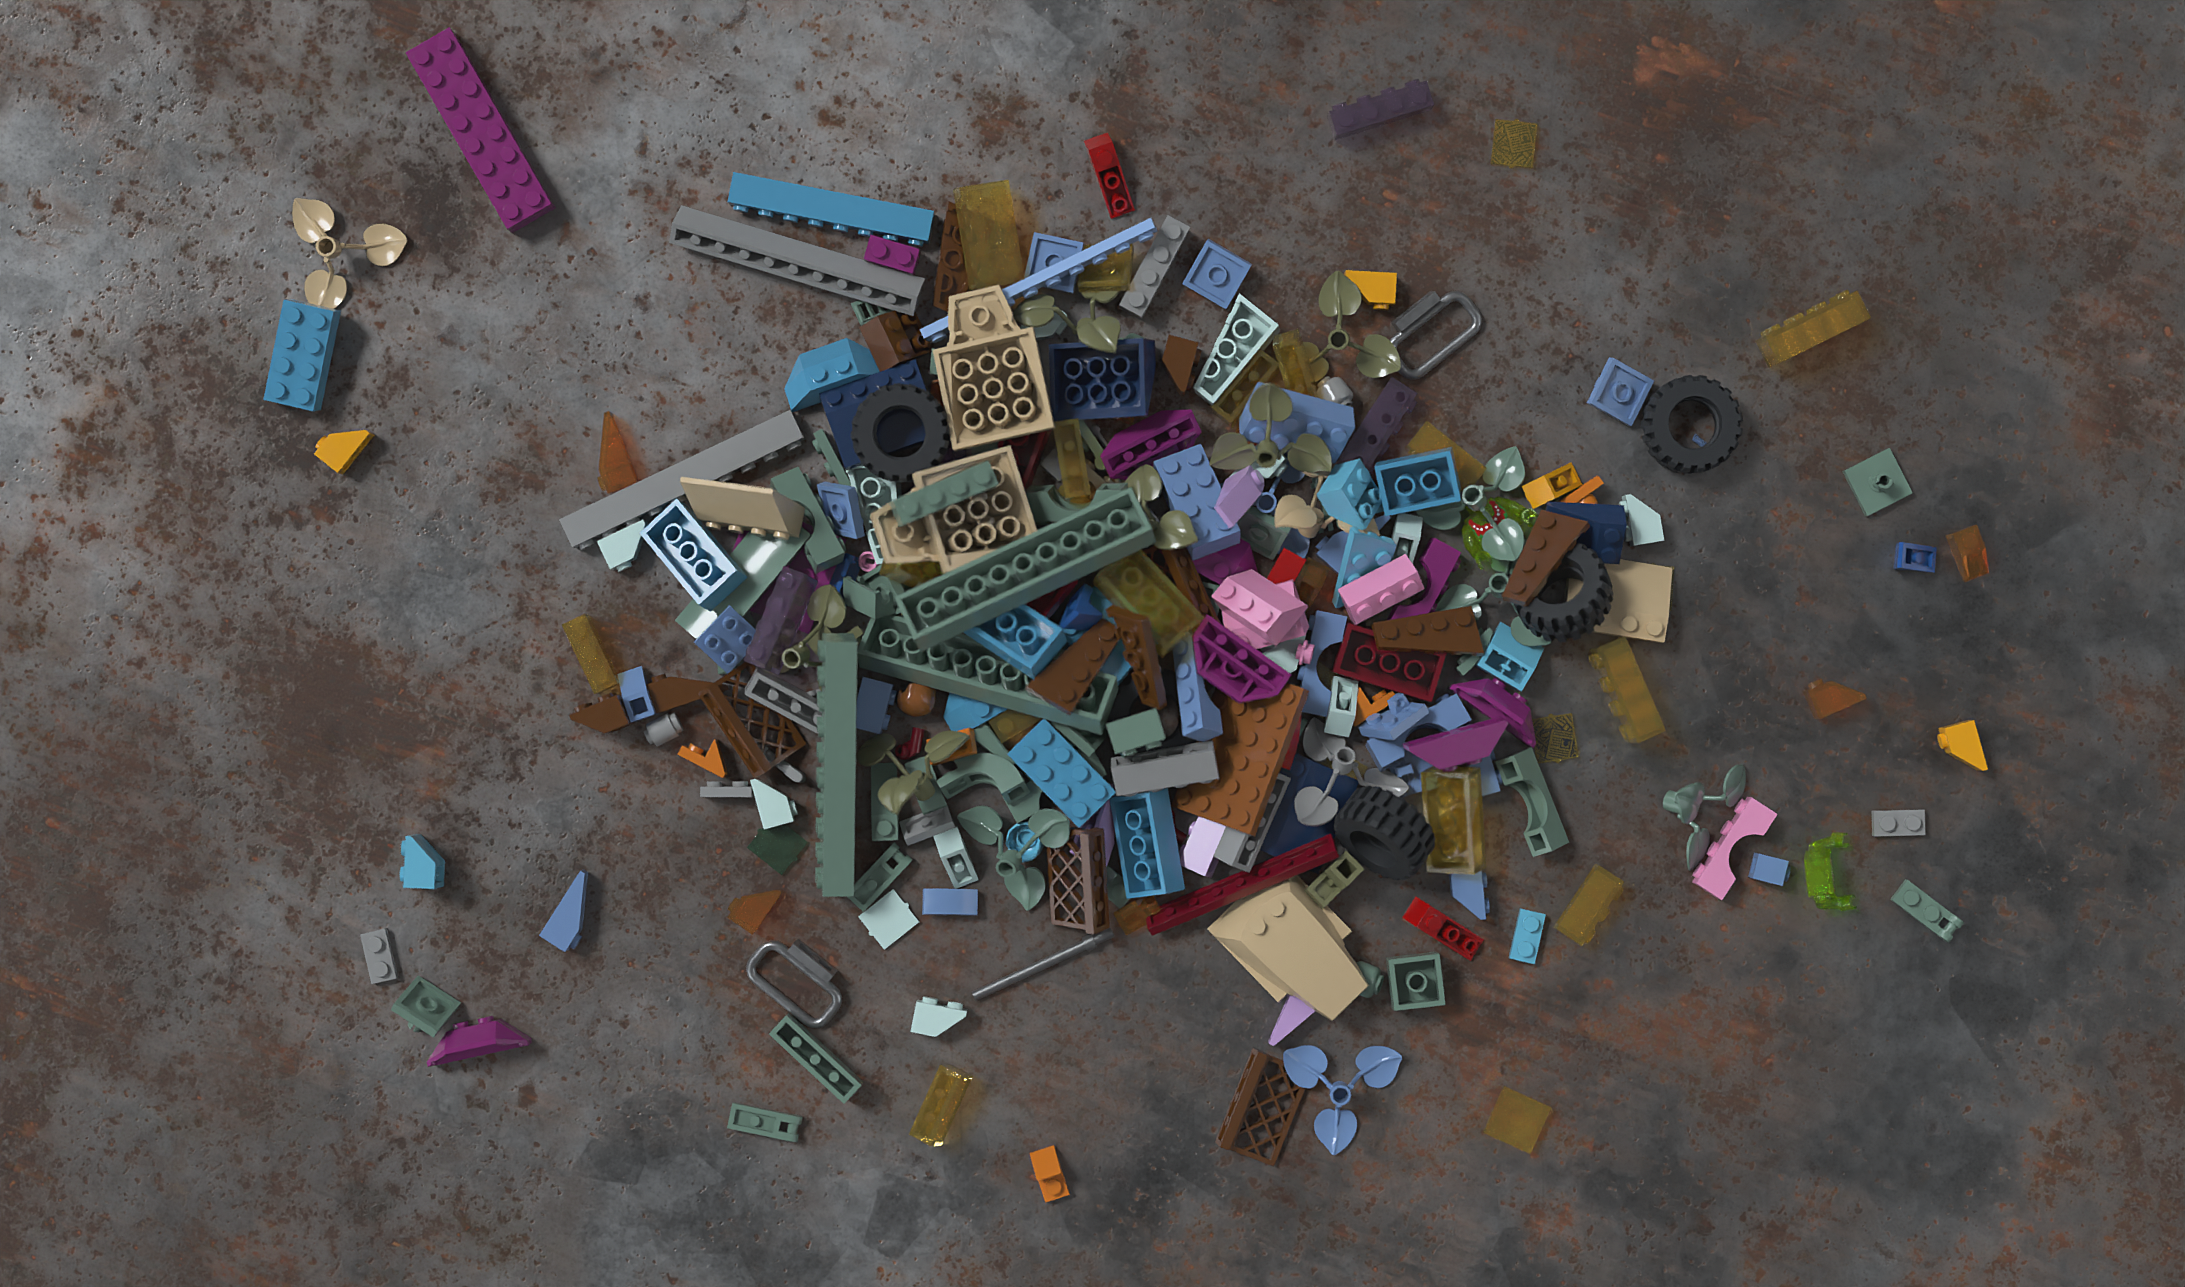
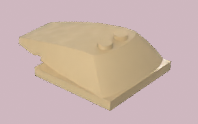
M999 285L949 296L948 330L950 331V340L947 343V347L934 349L933 355L953 450H963L1055 429L1034 328L1020 329Z
M1011 446L913 473L912 476L916 487L909 493L989 461L998 485L995 488L947 506L900 528L889 503L871 513L870 517L884 562L939 561L944 574L1036 532L1037 528Z
M1298 875L1235 901L1207 928L1278 1003L1289 994L1297 997L1311 1009L1333 1021L1369 986L1356 962L1344 946L1343 940L1352 931L1328 906L1321 909L1304 891L1308 886Z

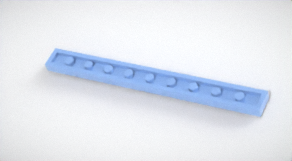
M1149 218L1002 289V292L1011 307L1015 304L1014 300L1022 296L1025 299L1032 297L1038 293L1037 289L1045 285L1047 287L1055 286L1061 282L1060 278L1068 274L1075 276L1085 270L1084 267L1091 263L1098 265L1106 261L1109 254L1114 252L1117 254L1129 250L1131 248L1130 244L1136 241L1143 243L1154 237L1153 233L1158 230L1153 220ZM948 316L920 329L923 338L926 341L932 340L933 343L946 338V333L950 332L948 330Z

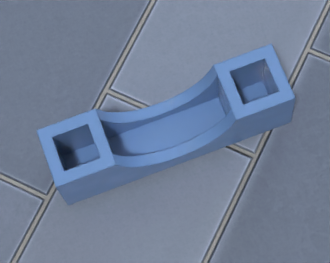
M1317 610L1315 611V616L1310 615L1308 630H1311V635L1308 643L1315 645L1310 665H1300L1297 674V680H1301L1300 687L1309 691L1302 710L1304 713L1327 717L1332 692L1320 682L1316 665L1319 655L1326 647L1342 642L1347 616Z
M1190 632L1172 640L1183 736L1205 742L1223 734L1220 710L1212 703L1206 693L1203 677L1197 674L1192 637L1194 633Z
M1457 693L1452 696L1445 694L1435 700L1436 704L1427 708L1429 713L1396 739L1388 740L1369 737L1370 740L1367 741L1365 746L1380 772L1403 761L1405 755L1402 743L1405 742L1412 732L1422 728H1432L1445 732L1470 724L1472 719Z

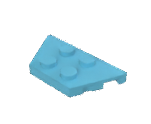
M1350 527L1332 599L1335 608L1344 606L1338 592L1339 588L1393 560L1396 548L1393 539L1377 536L1376 533L1370 531L1366 534L1360 532L1357 527Z

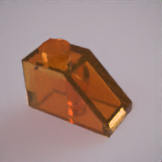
M1977 524L1945 535L1964 582L1989 573L1986 547Z
M1307 557L1294 582L1300 601L1308 606L1305 610V615L1321 590L1331 569L1310 557Z
M1822 678L1808 683L1809 688L1803 691L1815 719H1822L1867 699L1864 693L1833 681L1823 682Z
M779 888L746 894L740 899L735 897L727 909L730 911L727 918L753 935L784 891Z

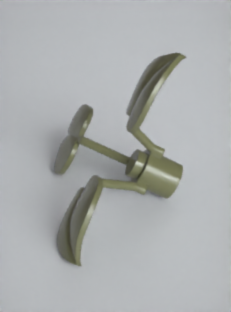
M1114 271L1098 272L1088 276L1082 282L1080 287L1082 296L1091 299L1090 318L1080 319L1077 326L1058 307H1054V298L1047 294H1037L1022 301L1015 309L1013 317L1016 322L1024 326L1037 328L1050 323L1054 318L1055 312L1072 329L1073 334H1078L1080 342L1097 350L1116 353L1117 342L1121 333L1120 323L1116 318L1110 316L1095 318L1096 301L1108 303L1118 295L1122 286L1121 275Z
M1336 271L1329 276L1319 294V307L1322 313L1328 317L1338 315L1336 330H1333L1328 336L1329 344L1320 353L1318 347L1310 342H1301L1295 345L1287 356L1283 374L1285 380L1296 384H1310L1321 380L1329 370V364L1323 356L1332 348L1342 350L1348 346L1360 350L1356 357V364L1359 371L1365 376L1378 378L1400 370L1401 361L1399 353L1389 339L1382 335L1372 334L1365 338L1364 344L1361 346L1350 342L1349 333L1341 328L1342 314H1354L1361 304L1359 288L1341 271Z
M1266 383L1259 386L1253 392L1249 401L1251 416L1258 421L1267 420L1265 440L1261 441L1256 449L1253 443L1248 444L1244 435L1234 432L1225 433L1217 439L1214 445L1209 466L1219 469L1237 470L1244 469L1249 465L1251 466L1256 460L1259 466L1270 468L1275 465L1276 460H1280L1281 456L1288 451V461L1296 470L1302 472H1330L1332 457L1323 439L1308 433L1299 435L1296 444L1290 442L1278 452V445L1270 439L1272 420L1277 422L1286 420L1291 415L1293 404L1290 396L1275 384Z
M1147 464L1142 465L1126 479L1125 483H1128V488H1132L1139 504H1142L1149 518L1148 522L1156 540V543H1153L1154 546L1156 545L1163 550H1173L1199 541L1192 521L1185 512L1181 510L1170 511L1163 515L1160 523L1152 515L1146 501L1157 500L1162 491V480L1155 468Z
M831 584L824 585L810 596L807 603V614L810 619L819 621V623L799 644L791 647L790 640L784 634L772 631L763 636L749 654V657L763 668L776 673H785L801 665L805 668L809 666H822V662L809 661L810 650L806 643L822 628L823 624L829 628H835L844 622L847 613L846 605L837 589Z
M943 731L932 737L925 746L927 753L924 758L926 773L916 770L910 774L890 752L896 745V740L892 735L886 733L869 738L857 751L856 759L863 766H872L879 763L887 755L904 774L900 778H892L886 781L878 792L882 805L897 815L903 804L913 794H915L919 801L928 800L935 794L936 790L930 781L934 777L931 773L930 760L932 763L945 760L970 737L966 733L957 731Z

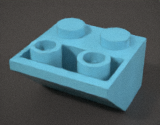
M1361 459L1336 464L1317 493V497L1328 515L1360 530L1367 528L1382 503L1380 490L1375 485Z
M1500 622L1491 636L1483 656L1480 657L1474 666L1497 678L1514 690L1522 692L1537 666L1544 647L1520 644L1513 638L1511 627Z
M421 834L406 836L405 841L403 840L401 844V855L405 856L404 866L400 868V881L403 882V888L436 889L443 887L445 860Z

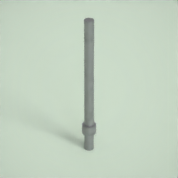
M1110 927L1093 936L1089 934L1082 937V941L972 991V994L977 1001L1085 950L1089 952L1097 948L1098 944L1115 937Z

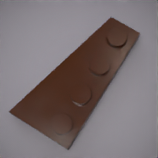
M950 201L947 202L932 303L933 307L947 313L949 309V296L967 292L995 224V221Z
M1541 510L1503 591V600L1528 607L1546 584V579L1553 570L1556 571L1561 565V559L1568 550L1572 551L1577 544L1576 540L1582 533H1586L1590 528L1589 522Z
M1112 604L1105 610L1108 617H1113L1117 627L1113 630L1116 638H1121L1126 650L1122 653L1125 660L1134 669L1131 676L1143 704L1161 710L1167 706L1149 617Z
M1472 606L1372 624L1377 650L1411 652L1413 650L1433 654L1435 652L1450 653V655L1473 654V656L1481 657L1484 654Z
M1103 618L1099 620L1026 686V691L1070 716L1121 640V638H1116L1113 630L1117 626Z

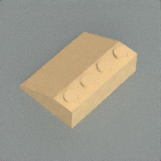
M681 477L680 483L697 519L706 523V528L721 530V527H727L728 531L743 534L744 530L751 531V534L760 537H766V533L774 534L773 537L782 540H789V536L799 538L805 508L779 492L768 488Z
M1620 559V564H1604L1613 586L1614 596L1613 601L1610 602L1612 607L1609 614H1604V622L1600 626L1595 625L1593 632L1655 643H1665L1669 618L1672 568ZM1567 578L1563 603L1573 599L1580 592L1584 582Z

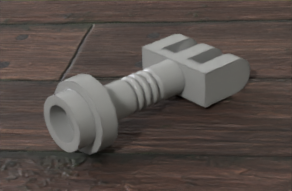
M765 746L764 755L771 762L775 759V753L771 751V747ZM782 760L775 765L793 781L798 783L805 782L806 775L786 761Z

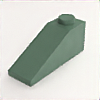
M877 763L871 766L872 841L900 839L899 812L897 815L890 812L882 805L878 797L881 786L889 779L897 778V766L895 763Z

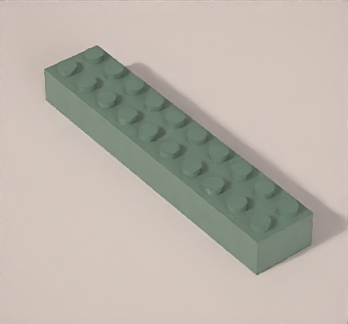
M1130 487L896 596L895 600L919 651L922 652L1156 543L1153 530Z
M888 615L878 619L871 618L857 650L860 668L1101 735L1118 693L1117 676L1099 672L1069 716L1026 691V686L1033 680L1032 678L968 635L958 634L920 652L905 619L895 615Z
M822 633V640H818L817 643L819 661H822V666H817V681H819V686H822V691H817V707L819 712H822V717H817L818 737H821V742L816 743V756L818 757V763H821V767H816V783H818V788H821V792H816L817 812L820 813V817H816L815 829L817 839H820V842L815 843V857L820 867H815V883L817 889H821L823 897L854 896L857 641L853 633Z

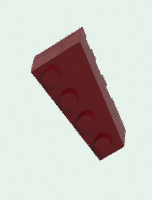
M1052 429L999 441L998 449L1011 446L1024 490L1031 486Z

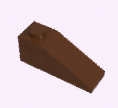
M666 674L652 677V683L646 686L655 712L658 714L701 700L698 693L714 682L666 677ZM729 684L719 685L722 692L731 689Z

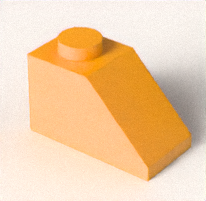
M1346 270L1344 272V275L1359 288L1364 302L1367 305H1374V310H1389V306H1394L1397 273Z
M367 430L333 433L327 437L323 436L315 446L317 450L314 455L337 473L344 474L374 437V434Z
M1572 462L1523 485L1522 488L1526 499L1534 509L1581 486L1582 483Z
M1966 720L1939 728L1940 734L1937 735L1940 748L1944 749L1945 753L1975 770H1988L1974 720Z

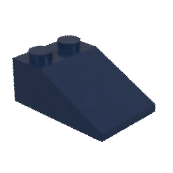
M1547 502L1546 511L1588 521L1590 528L1586 533H1582L1576 540L1577 543L1586 545L1587 549H1593L1604 564H1620L1627 525L1624 505Z

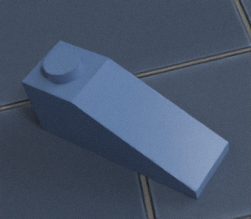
M1383 515L1374 519L1378 530L1391 518L1390 516ZM1345 531L1332 535L1330 539L1325 536L1316 546L1319 551L1315 555L1337 575H1339L1349 535Z
M581 870L539 935L564 952L570 948L575 949L582 939L579 933L583 928L588 872L586 870Z

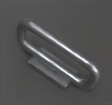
M1430 291L1391 322L1395 330L1399 331L1390 339L1397 349V346L1453 301L1460 302L1472 318V323L1466 330L1418 368L1409 369L1400 358L1401 368L1398 372L1404 378L1413 380L1423 377L1480 330L1482 324L1481 314L1465 293L1451 291L1440 298L1435 291Z
M799 939L790 948L779 941H766L756 949L747 962L746 972L751 982L810 1028L825 1026L837 1013L842 1004L840 990L830 982V979L838 970ZM774 950L831 995V1004L819 1018H813L757 973L756 967L768 951Z

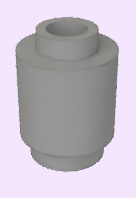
M667 713L647 723V730L644 731V734L650 745L655 743L658 747L678 737L679 733L684 731L675 713L670 715Z

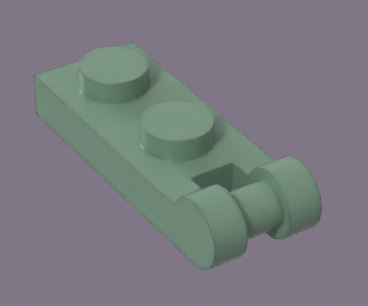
M1084 420L1065 421L1071 431L1076 429L1081 438L1078 439V442L1085 452L1090 450L1095 458L1094 465L1100 472L1106 471L1100 458L1104 450Z
M820 429L813 433L816 439L812 443L819 455L824 453L828 461L824 463V466L830 477L835 475L839 484L851 486L850 479L825 431Z
M895 842L854 885V896H847L863 912L913 860L910 856H905L898 850L900 847ZM891 857L898 863L894 869L886 863Z
M1905 879L1890 899L1947 943L1952 940V934L1957 928L1960 929L1964 924L1961 919L1953 915L1909 880ZM1943 918L1948 921L1944 929L1938 926Z
M733 1102L727 1128L790 1142H798L799 1134L797 1130L798 1126L802 1124L803 1116ZM781 1121L788 1123L787 1131L780 1130Z

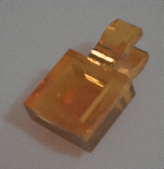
M1146 896L1139 906L1136 901H1133L1113 912L1127 936L1147 925L1146 918L1158 913L1161 909L1154 896Z

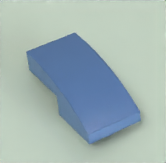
M923 889L922 915H977L978 890Z

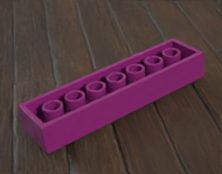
M449 27L405 52L506 229L514 233L556 208L455 32Z

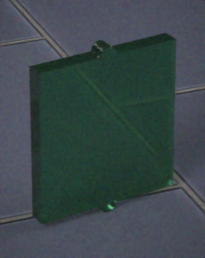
M782 824L768 829L759 828L757 830L758 834L747 848L782 875L793 861H797L798 854L808 842L786 824Z

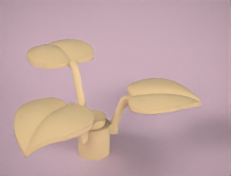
M294 199L292 215L295 230L304 241L309 243L316 242V250L321 256H324V262H326L329 273L325 270H316L307 277L304 291L308 303L335 309L345 299L347 282L343 277L334 275V268L330 261L337 258L341 254L342 249H367L366 254L369 261L378 266H387L399 258L407 244L405 234L387 224H375L367 228L363 235L366 243L364 245L340 243L337 239L329 237L325 233L330 231L335 223L334 212L328 204L319 200Z
M1326 471L1303 472L1309 477H1318L1311 505L1306 506L1305 501L1296 495L1282 497L1275 510V527L1296 528L1304 537L1314 538L1320 528L1326 529L1327 525L1336 519L1331 516L1324 520L1323 512L1315 508L1318 499L1317 493L1322 486L1323 478L1327 479L1330 472ZM1372 518L1366 529H1359L1360 532L1367 534L1370 531L1380 536L1374 518ZM1341 520L1337 522L1338 526L1346 533H1349L1350 527H1353Z

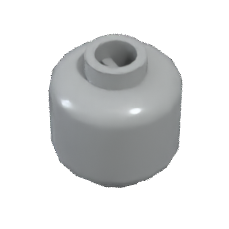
M1328 376L1318 383L1317 386L1319 388L1315 394L1316 398L1351 407L1353 392L1342 378H1330Z

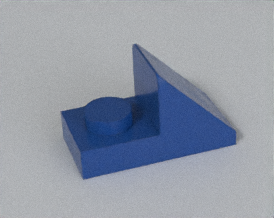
M1905 542L1897 543L1895 547L1894 569L1935 573L1937 547Z
M1086 583L1069 598L1060 623V627L1063 629L1087 631L1103 617V614L1091 605L1092 600H1090L1093 588Z

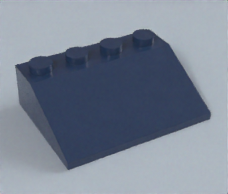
M1147 338L1119 339L1116 353L1097 350L1084 345L1082 342L1049 344L1050 407L1053 421L1148 416L1156 368L1155 340Z
M916 359L819 393L846 470L863 465L853 448V441L851 440L852 421L858 406L871 392L873 393L885 385L889 386L896 383L915 385L927 391ZM895 409L888 412L882 417L877 427L878 443L889 455L922 444L925 439V427L921 418L907 409Z
M1295 753L1290 770L1283 767L1280 770L1281 774L1291 778L1260 850L1276 857L1328 834H1332L1333 838H1335V817L1356 790L1359 784L1358 780L1347 775L1338 774L1328 795L1338 802V810L1334 818L1328 823L1319 826L1302 824L1298 821L1294 807L1298 792L1306 787H1317L1324 793L1334 770ZM1322 865L1314 867L1309 871L1319 874Z

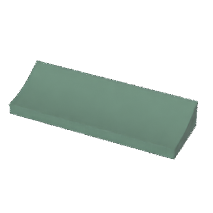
M802 526L799 538L789 536V540L773 537L774 534L766 533V537H760L751 534V531H749L730 554L731 558L748 578L711 612L698 605L692 599L675 621L697 639L729 605L745 618L805 547V543L812 535Z

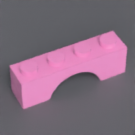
M1746 797L1745 800L1741 799L1734 809V812H1736L1732 821H1726L1720 831L1723 835L1717 843L1714 841L1706 853L1708 858L1705 863H1700L1692 875L1695 877L1692 881L1694 884L1720 900H1723L1736 880L1729 866V854L1732 846L1740 838L1747 835L1757 834L1764 836L1777 816V813L1752 797Z

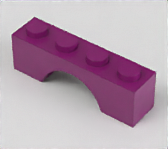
M1430 538L1418 560L1424 567L1427 576L1424 593L1412 604L1394 605L1386 620L1435 612L1437 607L1435 601L1439 594L1443 595L1449 585L1447 578L1451 571L1455 572L1459 567L1461 552L1436 538Z

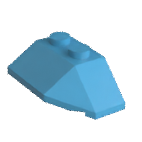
M845 338L800 354L784 390L791 411L795 412L822 402L819 393L880 371L868 348Z
M949 693L943 717L951 731H959L966 728L974 729L1004 712L1007 708Z

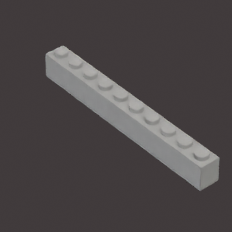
M682 205L672 222L669 243L911 316H914L921 299L925 278Z
M788 410L559 519L571 546L573 548L580 547V550L586 549L595 544L594 539L601 536L605 538L617 532L616 529L624 525L628 527L640 521L639 518L647 514L653 517L664 511L662 507L672 503L675 499L685 502L687 499L680 483L681 477L725 483L733 478L731 474L741 470L743 474L756 468L754 463L763 459L765 463L779 457L778 452L786 448L788 452L802 446L801 441L805 440V437L793 412Z

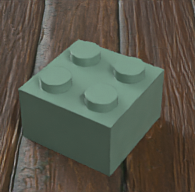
M1156 708L1106 723L1115 754L1121 753L1122 757L1137 753L1136 748L1143 745L1146 746V749L1162 745L1160 740L1165 739Z
M1438 952L1386 957L1391 1006L1394 1011L1445 1005L1440 954Z

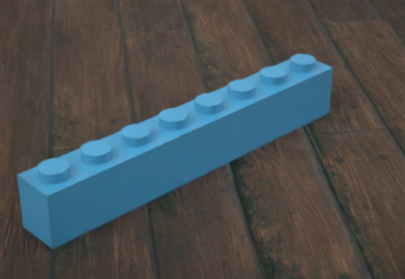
M733 172L728 196V203L730 206H733L734 211L748 213V209L756 210L758 215L773 218V214L783 216V220L798 223V219L807 220L808 225L822 228L823 224L833 225V230L848 232V229L858 230V235L870 237L874 233L883 235L884 239L898 242V238L908 240L909 245L923 247V243H930L935 213L932 210Z

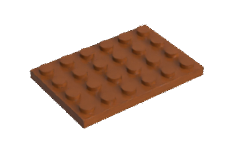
M1285 683L1277 696L1238 703L1216 687L1211 701L1220 710L1223 734L1207 741L1213 740L1219 779H1214L1212 782L1204 784L1200 782L1190 783L1185 787L1178 788L1171 806L1255 837L1309 691Z

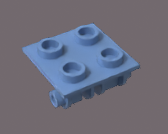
M729 605L694 643L728 674L757 645L763 636Z

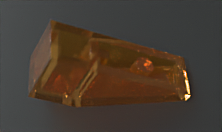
M608 411L604 413L599 460L601 476L597 477L602 491L606 490L608 494L612 495L639 481L613 413Z

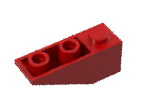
M1108 132L1085 140L1084 144L1110 218L1112 219L1135 211L1113 141Z
M1416 896L1402 917L1469 961H1471L1484 940Z

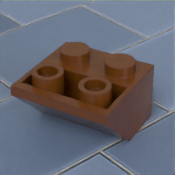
M894 310L876 316L859 327L880 372L918 359L932 351L930 342L926 341L921 334L920 329L923 327L916 312L914 316Z
M1169 335L1161 365L1180 396H1184L1185 391L1191 392L1195 375L1191 374L1192 366H1198L1202 350L1197 349L1199 342Z
M615 692L598 697L599 703L594 705L592 702L579 705L574 708L575 713L569 715L572 721L602 733H613L635 723L630 722L622 695H616Z

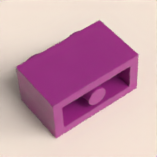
M870 235L863 259L864 261L915 275L921 251L918 248Z

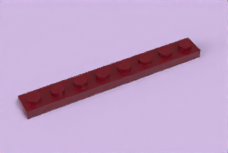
M1332 834L1257 864L1251 868L1250 872L1243 870L1144 912L1150 934L1153 936L1338 858L1339 853Z

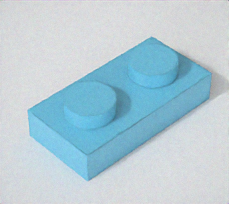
M1519 909L1509 953L1510 959L1535 964L1546 914Z

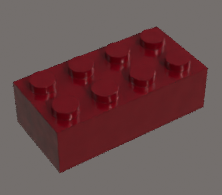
M1346 623L1343 639L1340 642L1331 672L1384 689L1393 690L1397 693H1403L1423 701L1432 702L1446 653L1435 652L1433 654L1413 650L1411 652L1377 650L1373 630Z

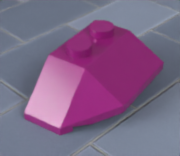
M1192 410L1159 411L1116 433L1101 453L1100 458L1110 478L1126 480L1142 465L1147 464L1154 468V461L1193 447L1196 438L1201 434V430Z
M1241 538L1238 544L1193 560L1198 574L1219 586L1228 576L1251 569L1258 573L1251 545Z
M1208 614L1192 635L1197 674L1238 703L1277 696L1291 676L1289 672Z
M1495 677L1492 681L1487 678L1449 685L1448 690L1454 694L1457 693L1458 697L1489 719L1499 716L1506 719L1508 725L1505 730L1530 748H1534L1536 739L1531 709L1525 705L1527 700L1516 692L1513 695L1504 690L1506 685Z
M1499 716L1402 744L1404 749L1436 768L1442 769L1444 772L1457 769L1459 764L1467 762V765H1473L1482 762V758L1488 757L1508 724L1506 719Z
M493 1015L479 1018L477 1024L469 1025L468 1021L453 1024V1029L448 1030L428 1059L427 1066L431 1067L528 1046L532 1043V1040L503 1019L494 1020Z

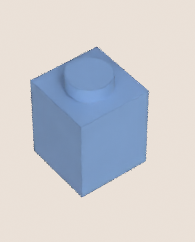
M1754 853L1748 877L1783 886V882H1787L1790 875L1789 861Z

